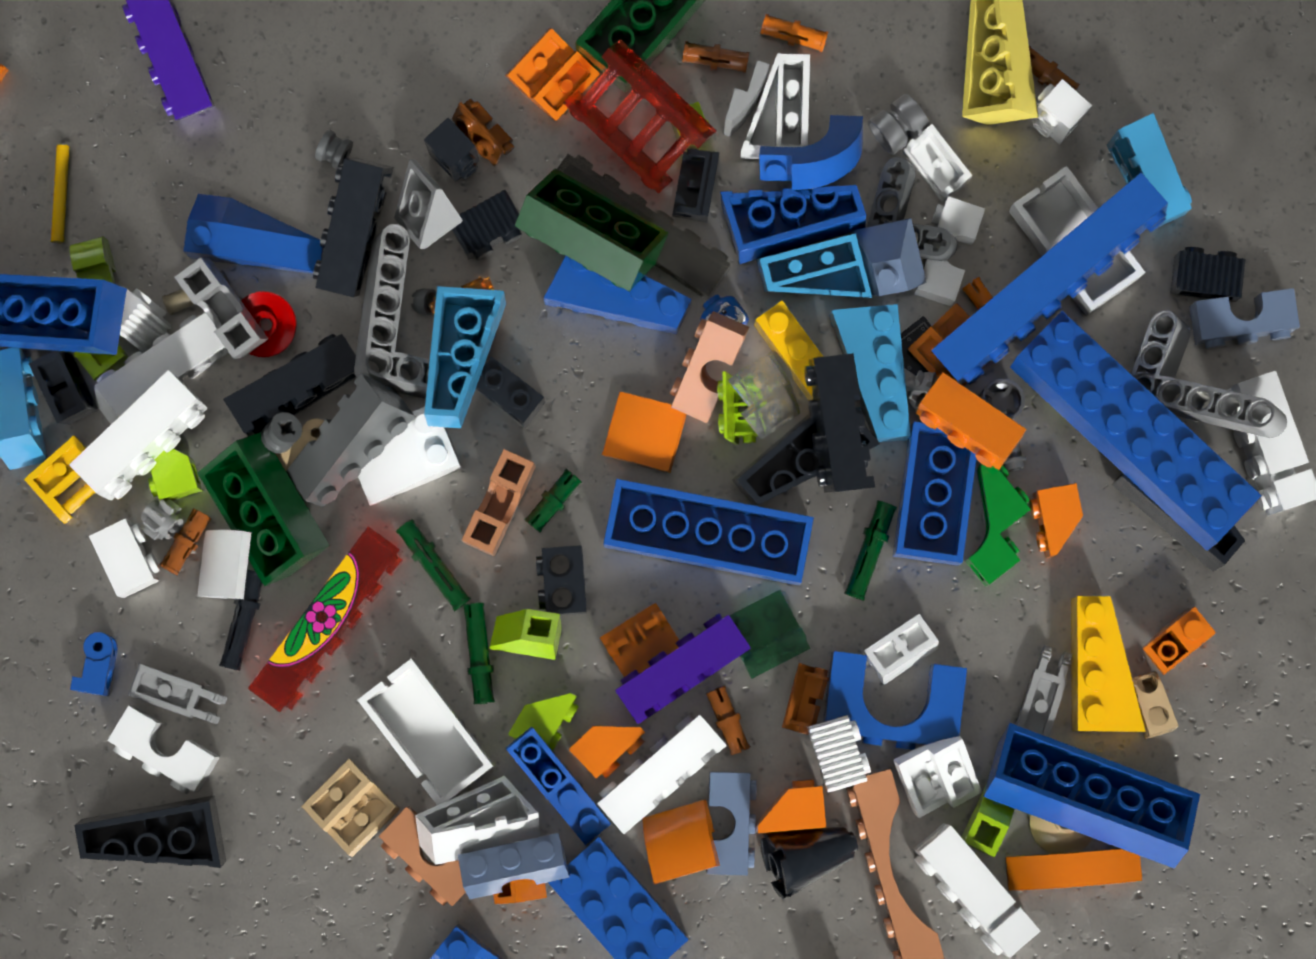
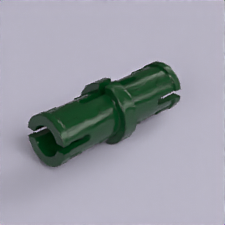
M565 469L564 473L548 492L545 490L541 494L542 500L524 521L541 533L558 510L562 511L564 509L563 503L582 481L575 475H572V472L568 469Z

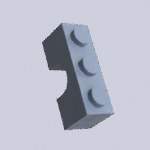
M1294 288L1262 292L1254 298L1255 315L1250 321L1238 319L1232 313L1229 297L1195 301L1189 306L1195 345L1205 344L1206 349L1226 346L1225 341L1238 340V344L1243 345L1258 342V337L1270 335L1271 340L1290 338V333L1300 328Z
M709 772L708 805L727 808L733 814L735 823L732 832L727 837L713 839L720 866L706 869L707 874L748 876V868H754L755 848H749V834H755L756 814L749 813L750 800H756L757 780H750L751 773Z
M559 833L458 855L463 888L469 899L502 893V886L515 880L531 879L538 885L570 878L564 846Z

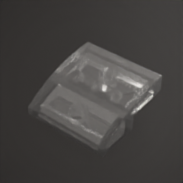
M772 352L735 373L728 380L748 406L741 415L761 440L800 414L799 404L791 382Z

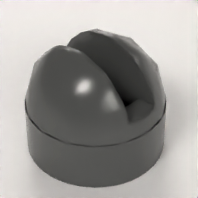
M427 288L416 290L411 296L414 297L411 307L419 314L433 315L435 313L437 292L434 289Z

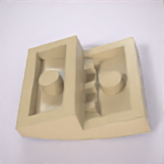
M350 759L301 806L322 830L326 831L351 857L400 810Z

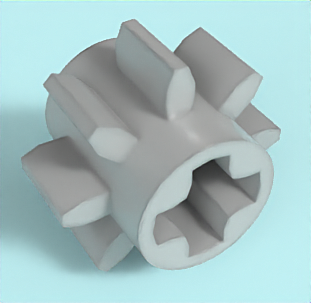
M919 370L915 378L909 377L906 383V389L908 390L907 401H910L915 410L918 409L920 402L939 378L935 372L923 373Z
M163 499L160 502L158 500L152 501L146 506L141 515L142 523L145 525L143 532L153 540L157 538L161 540L173 538L183 525L182 516L178 514L181 508L170 499L167 502Z

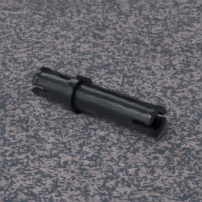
M247 569L244 599L234 600L233 604H236L234 616L219 666L238 671L241 669L256 610H259L261 605L258 601L263 583L255 571Z

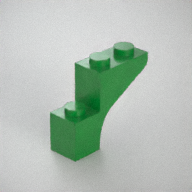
M980 464L977 468L986 528L981 545L965 562L985 587L1020 561L1016 555L1020 552L1018 547L1008 536L1003 538L1000 533L1031 510L1027 505L1030 502L1028 496L1019 486L1014 488L1007 480L1009 473L1003 465L999 470L993 466L990 468L983 464Z

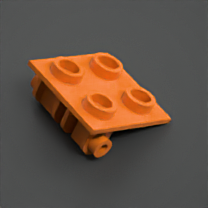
M656 603L600 637V640L624 677L634 670H637L640 674L651 667L648 661L662 651L669 655L678 649L675 643L679 640Z

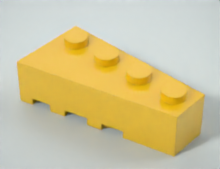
M1076 596L1071 598L1072 731L1146 732L1111 596Z

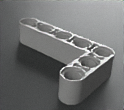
M391 224L386 226L373 239L371 244L354 371L356 378L362 373L394 388L398 393L426 399L430 359L395 352L410 237L404 227L398 224ZM385 238L391 239L396 248L390 247ZM381 268L386 269L391 274V279L386 278L382 274ZM377 299L386 303L387 310L382 309L378 305ZM373 330L381 333L383 341H379L374 337ZM368 361H372L378 366L379 373L370 369ZM400 368L405 369L409 373L410 380L405 379L401 375Z
M1169 310L1160 311L1153 316L1131 375L1146 389L1151 387L1150 392L1174 415L1267 438L1277 437L1284 432L1287 427L1286 415L1265 398L1176 379L1177 371L1190 338V328ZM1173 326V329L1167 333L1168 329ZM1162 356L1161 361L1156 364L1157 359ZM1180 393L1179 398L1173 402L1175 396ZM1210 400L1208 406L1202 409L1204 403ZM1240 407L1238 413L1232 416L1233 411ZM1271 413L1270 418L1262 423L1263 418Z

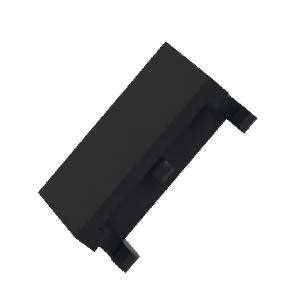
M687 148V152H683L672 217L707 223L719 152Z

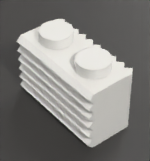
M137 288L133 292L127 289L120 335L144 353L153 347L152 343L158 337L167 333V329H171V324L163 318L167 312Z
M846 715L807 727L826 792L829 793L867 781L865 774L871 773L866 754H859L856 741L861 740L856 720L849 721V717Z

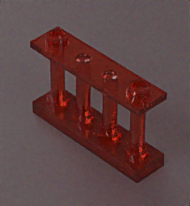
M620 40L609 47L602 55V58L607 62L608 68L585 96L580 91H577L568 97L563 104L569 109L570 114L576 120L583 122L641 177V181L645 186L659 194L673 181L666 172L689 145H695L699 149L717 130ZM618 76H622L631 85L632 91L608 118L594 104ZM642 99H646L656 108V114L632 141L618 127ZM667 121L680 131L681 136L661 159L655 163L642 149Z

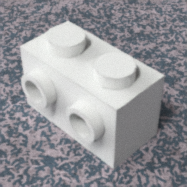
M1062 79L1056 87L1050 83L1038 96L1036 101L1038 118H1031V120L1035 122L1033 125L1041 135L1047 138L1050 136L1060 145L1083 120L1092 105Z
M123 519L89 536L118 597L125 598L160 581L156 573L160 571L159 564L152 553L147 554L142 544L146 541V537L138 523L133 525L132 521Z

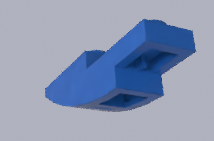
M530 727L505 747L584 845L611 825L610 821L533 727Z

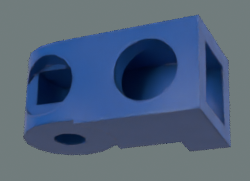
M94 632L85 639L83 644L86 658L82 678L72 676L70 690L109 697L118 645L112 636L102 632Z

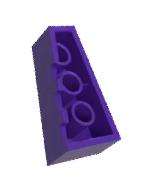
M126 0V4L122 5L124 14L129 24L135 22L139 31V35L135 36L137 45L142 55L146 53L149 55L152 66L148 67V71L155 86L159 84L162 86L165 96L161 98V102L167 115H174L175 120H181L214 107L215 105L200 67L197 63L195 64L193 59L195 56L190 42L180 28L182 26L181 19L173 3L169 0Z
M720 613L703 624L706 628L705 631L696 637L690 632L675 643L678 649L669 655L662 651L648 661L651 667L640 674L637 670H634L620 680L622 686L615 691L637 724L642 723L751 649L729 615L724 618Z

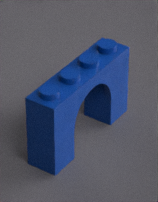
M838 651L831 652L830 679L827 685L823 722L848 715L849 721L856 720L860 736L863 737V744L882 746L883 740L896 741L895 748L914 750L916 744L927 745L960 735L967 668L938 664L930 665L927 697L922 712L909 724L892 727L877 721L865 706L863 686L867 655Z

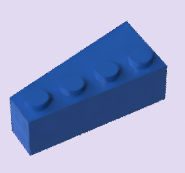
M857 185L817 187L810 190L785 188L782 191L762 192V190H749L748 193L720 192L721 206L739 264L846 234L855 229L865 228L867 215Z
M565 256L544 296V303L548 306L562 307L583 314L605 317V319L635 324L636 326L677 335L691 307L692 299L647 276H644L629 292L624 288L615 286L610 280L596 272L585 269L582 264Z

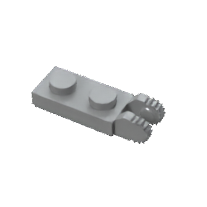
M1044 645L1037 662V667L1033 670L1016 725L1049 737L1067 683L1065 677L1072 654L1063 652L1059 659L1055 676L1045 672L1052 655V647Z
M139 664L128 696L190 718L194 716L218 724L220 720L217 714L196 709L200 696L210 699L211 702L216 704H225L228 698L203 689L204 686L143 664Z

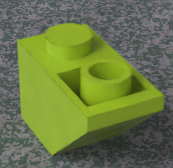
M172 449L167 453L163 451L154 459L157 463L150 470L152 477L148 478V484L153 497L158 496L160 501L163 499L167 502L169 499L173 501L203 491L195 461L189 456Z
M524 609L496 616L490 649L555 660L562 631L560 614Z
M569 693L525 705L508 735L517 739L530 727H533L552 751H554L562 737V734L557 731L564 720L568 723L571 722L579 708V705L574 703L577 696Z
M984 788L961 838L968 846L995 858L1008 831L1015 809L983 797Z

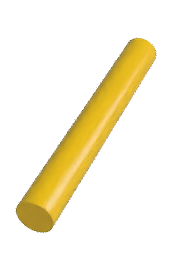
M62 144L56 145L51 242L58 244L64 243L70 146Z

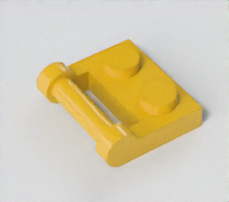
M75 435L24 479L64 524L73 518L71 515L96 493L86 483L63 505L56 499L80 478L69 464L87 447Z

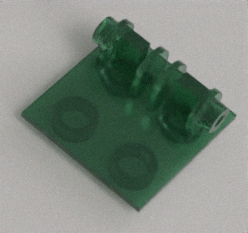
M781 590L729 615L751 647L750 650L740 656L751 679L811 649L803 629L799 627Z

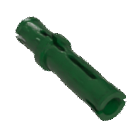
M877 500L869 527L864 528L863 534L865 538L847 589L844 592L845 595L858 600H865V595L884 542L888 543L890 537L887 533L894 513L897 510L896 506Z
M411 519L399 527L396 532L413 553L411 558L414 562L419 561L455 612L468 603L471 598L466 594L453 573L435 551L436 545L433 541L429 543L414 523L415 521ZM414 540H417V541L419 542V544L421 545V547L423 548V550L426 552V554H427V555L430 557V559L432 560V563L429 562V560L426 558V556L424 555V553L421 551V549L418 547V545L415 543ZM435 568H438V570L441 572V574L443 575V577H444V578L446 579V581L449 583V585L451 586V588L453 589V591H451V590L448 588V586L445 584V582L443 581V579H442V578L440 577V575L437 573V571L435 570Z
M484 603L465 604L463 609L470 668H467L468 675H471L473 704L494 703L491 673L494 672V665H490Z

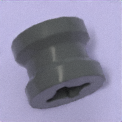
M327 130L318 144L315 159L320 162L326 160L332 164L333 168L337 169L338 164H343L344 159L349 157L353 141L348 138L340 139L334 131Z
M282 412L276 414L263 428L261 440L269 451L280 454L287 452L301 437L302 425L290 413Z

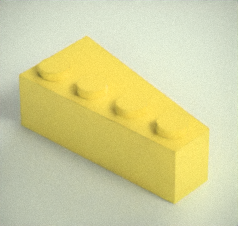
M1023 0L970 1L962 117L985 125L1038 118Z

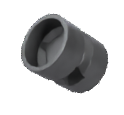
M908 94L902 95L891 103V111L882 110L868 120L869 128L874 137L891 155H894L908 144V137L916 139L930 126L921 107Z
M1009 379L994 380L979 394L980 398L1012 420L1022 412L1025 404L1021 387Z

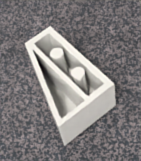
M777 53L741 149L740 158L759 159L760 146H808L810 54Z
M505 776L415 815L419 846L435 865L456 861L460 854L541 837L538 812Z

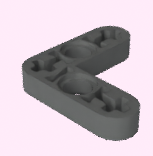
M894 157L885 164L867 227L885 224L881 221L882 217L891 222L904 220L916 177L915 168L905 158ZM902 168L905 171L904 174L898 175V177L895 178L894 173L900 172ZM890 197H897L898 203L896 208L890 212H885V201ZM913 223L914 232L918 233L917 244L921 258L946 261L956 253L958 243L949 231L940 227ZM928 239L937 243H941L944 239L947 243L946 246H940L938 250L933 245L928 244Z

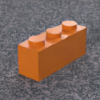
M942 372L920 402L916 412L926 426L932 429L938 428L948 435L949 441L959 448L966 447L976 454L975 457L981 464L990 468L993 466L998 470L1005 463L1027 430L944 372Z

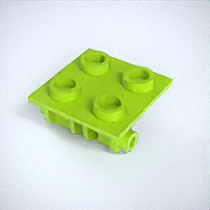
M722 371L723 380H719L717 385L718 398L723 400V413L719 414L718 417L720 434L724 433V438L735 445H739V438H743V443L745 444L756 443V437L759 436L758 419L740 420V418L758 417L759 413L739 412V408L758 407V403H739V401L758 400V383H754L753 376L741 377V383H738V380L728 372Z

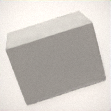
M410 159L394 219L407 230L410 238L420 249H426L463 220L439 185L416 159Z

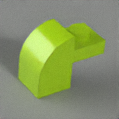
M104 236L70 245L71 264L77 278L106 280L115 284L113 272H116L109 241Z

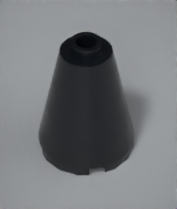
M845 827L768 832L763 834L764 838H761L760 842L766 872L772 871L776 881H772L771 884L777 895L782 899L793 896L851 861L855 857V851L858 850V843L852 831L848 832Z

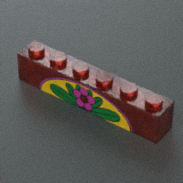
M368 526L248 689L280 713H285L287 709L293 711L304 696L300 692L306 683L313 684L322 673L324 668L320 664L326 656L330 655L333 657L342 646L344 641L340 637L347 628L353 630L364 615L360 610L367 601L373 603L383 590V586L380 585L387 574L393 576L401 566L403 559L400 556L403 551Z

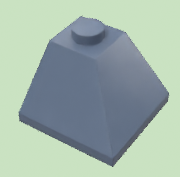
M911 218L852 230V234L856 233L871 295L883 296L909 291L927 283Z

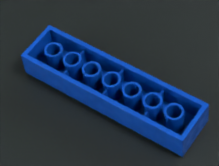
M1142 173L1138 174L931 351L961 385L965 382L969 385L973 384L985 373L982 368L992 360L996 364L1010 352L1008 346L1018 338L1022 342L1036 330L1034 324L1042 317L1046 320L1050 319L1062 308L1061 301L1070 295L1073 299L1088 286L1086 283L1090 276L1096 273L1099 277L1114 264L1113 257L1120 251L1124 255L1127 254L1140 242L1139 235L1146 229L1150 233L1157 229L1166 220L1168 202Z
M1063 311L1028 344L1011 364L1010 368L1206 551L1217 544L1262 496Z

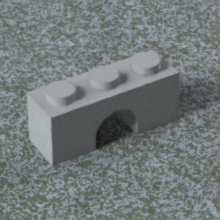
M200 257L174 277L193 304L200 306L210 317L216 327L214 333L233 359L244 358L268 340L266 334L210 258Z

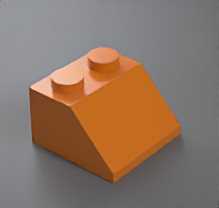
M812 779L792 781V787L785 788L756 822L755 831L757 833L825 828L823 786L815 785Z

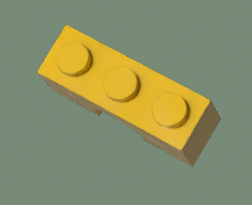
M782 300L756 318L754 327L773 352L776 351L786 363L793 375L792 379L809 401L813 399L812 386L806 385L804 368L809 366V359L824 356Z

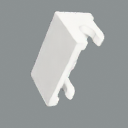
M933 124L927 127L917 139L914 140L913 138L903 150L905 156L941 202H944L948 196H952L968 184L972 177V174Z
M918 614L865 649L864 653L867 655L869 664L874 667L879 679L885 685L939 649V641L921 615Z

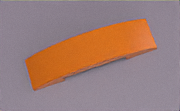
M1121 848L1005 857L1008 891L1069 888L1142 881L1140 856Z

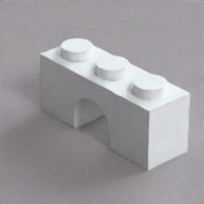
M948 196L944 205L937 204L932 223L937 224L936 227L949 231L956 238L957 242L972 245L976 239L985 208ZM928 239V244L933 245L938 250L940 246H946L947 243L944 239L941 243L932 242ZM925 259L923 269L927 283L916 287L914 295L952 307L965 270L954 267L947 260Z
M128 706L107 740L115 745L113 751L128 760H131L132 756L144 762L141 768L156 777H159L161 773L172 779L170 785L185 794H188L190 790L200 792L220 756L193 740H185L181 749L173 756L169 757L162 754L156 745V735L163 723L135 706Z

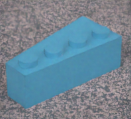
M437 286L424 412L428 426L462 428L506 307L504 291Z
M898 304L831 310L829 318L838 338L842 355L854 353L860 390V405L870 432L879 443L907 440L911 433Z

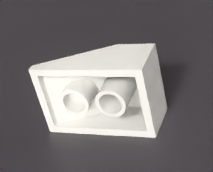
M425 407L413 411L416 417L408 424L406 430L400 435L395 436L384 447V451L361 470L358 478L370 506L462 469L446 428L427 425L424 415Z

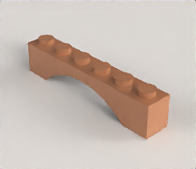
M885 769L867 774L866 782L847 787L846 791L851 807L857 806L860 819L855 820L860 840H867L870 852H866L864 855L869 872L875 871L879 884L873 886L879 905L885 904L888 917L883 918L887 937H894L897 950L892 951L893 959H945L938 934L926 926L910 910L900 894L893 877L889 857L890 832L900 799L891 769Z

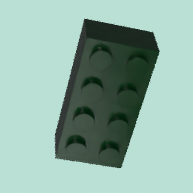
M611 0L575 42L576 51L595 69L627 93L705 0Z
M556 168L526 195L515 227L524 231L529 237L540 240L552 247L557 253L568 256L582 264L585 269L598 273L610 280L615 286L624 288L629 292L656 264L669 234L664 229Z
M262 432L236 440L197 473L229 528L236 531L251 532L248 560L265 587L291 576L330 545L278 457L264 446L261 440Z

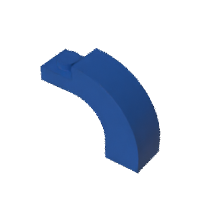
M830 115L827 134L820 141L808 146H760V180L792 181V190H803L825 186L841 179L857 165L861 157L863 147V116Z

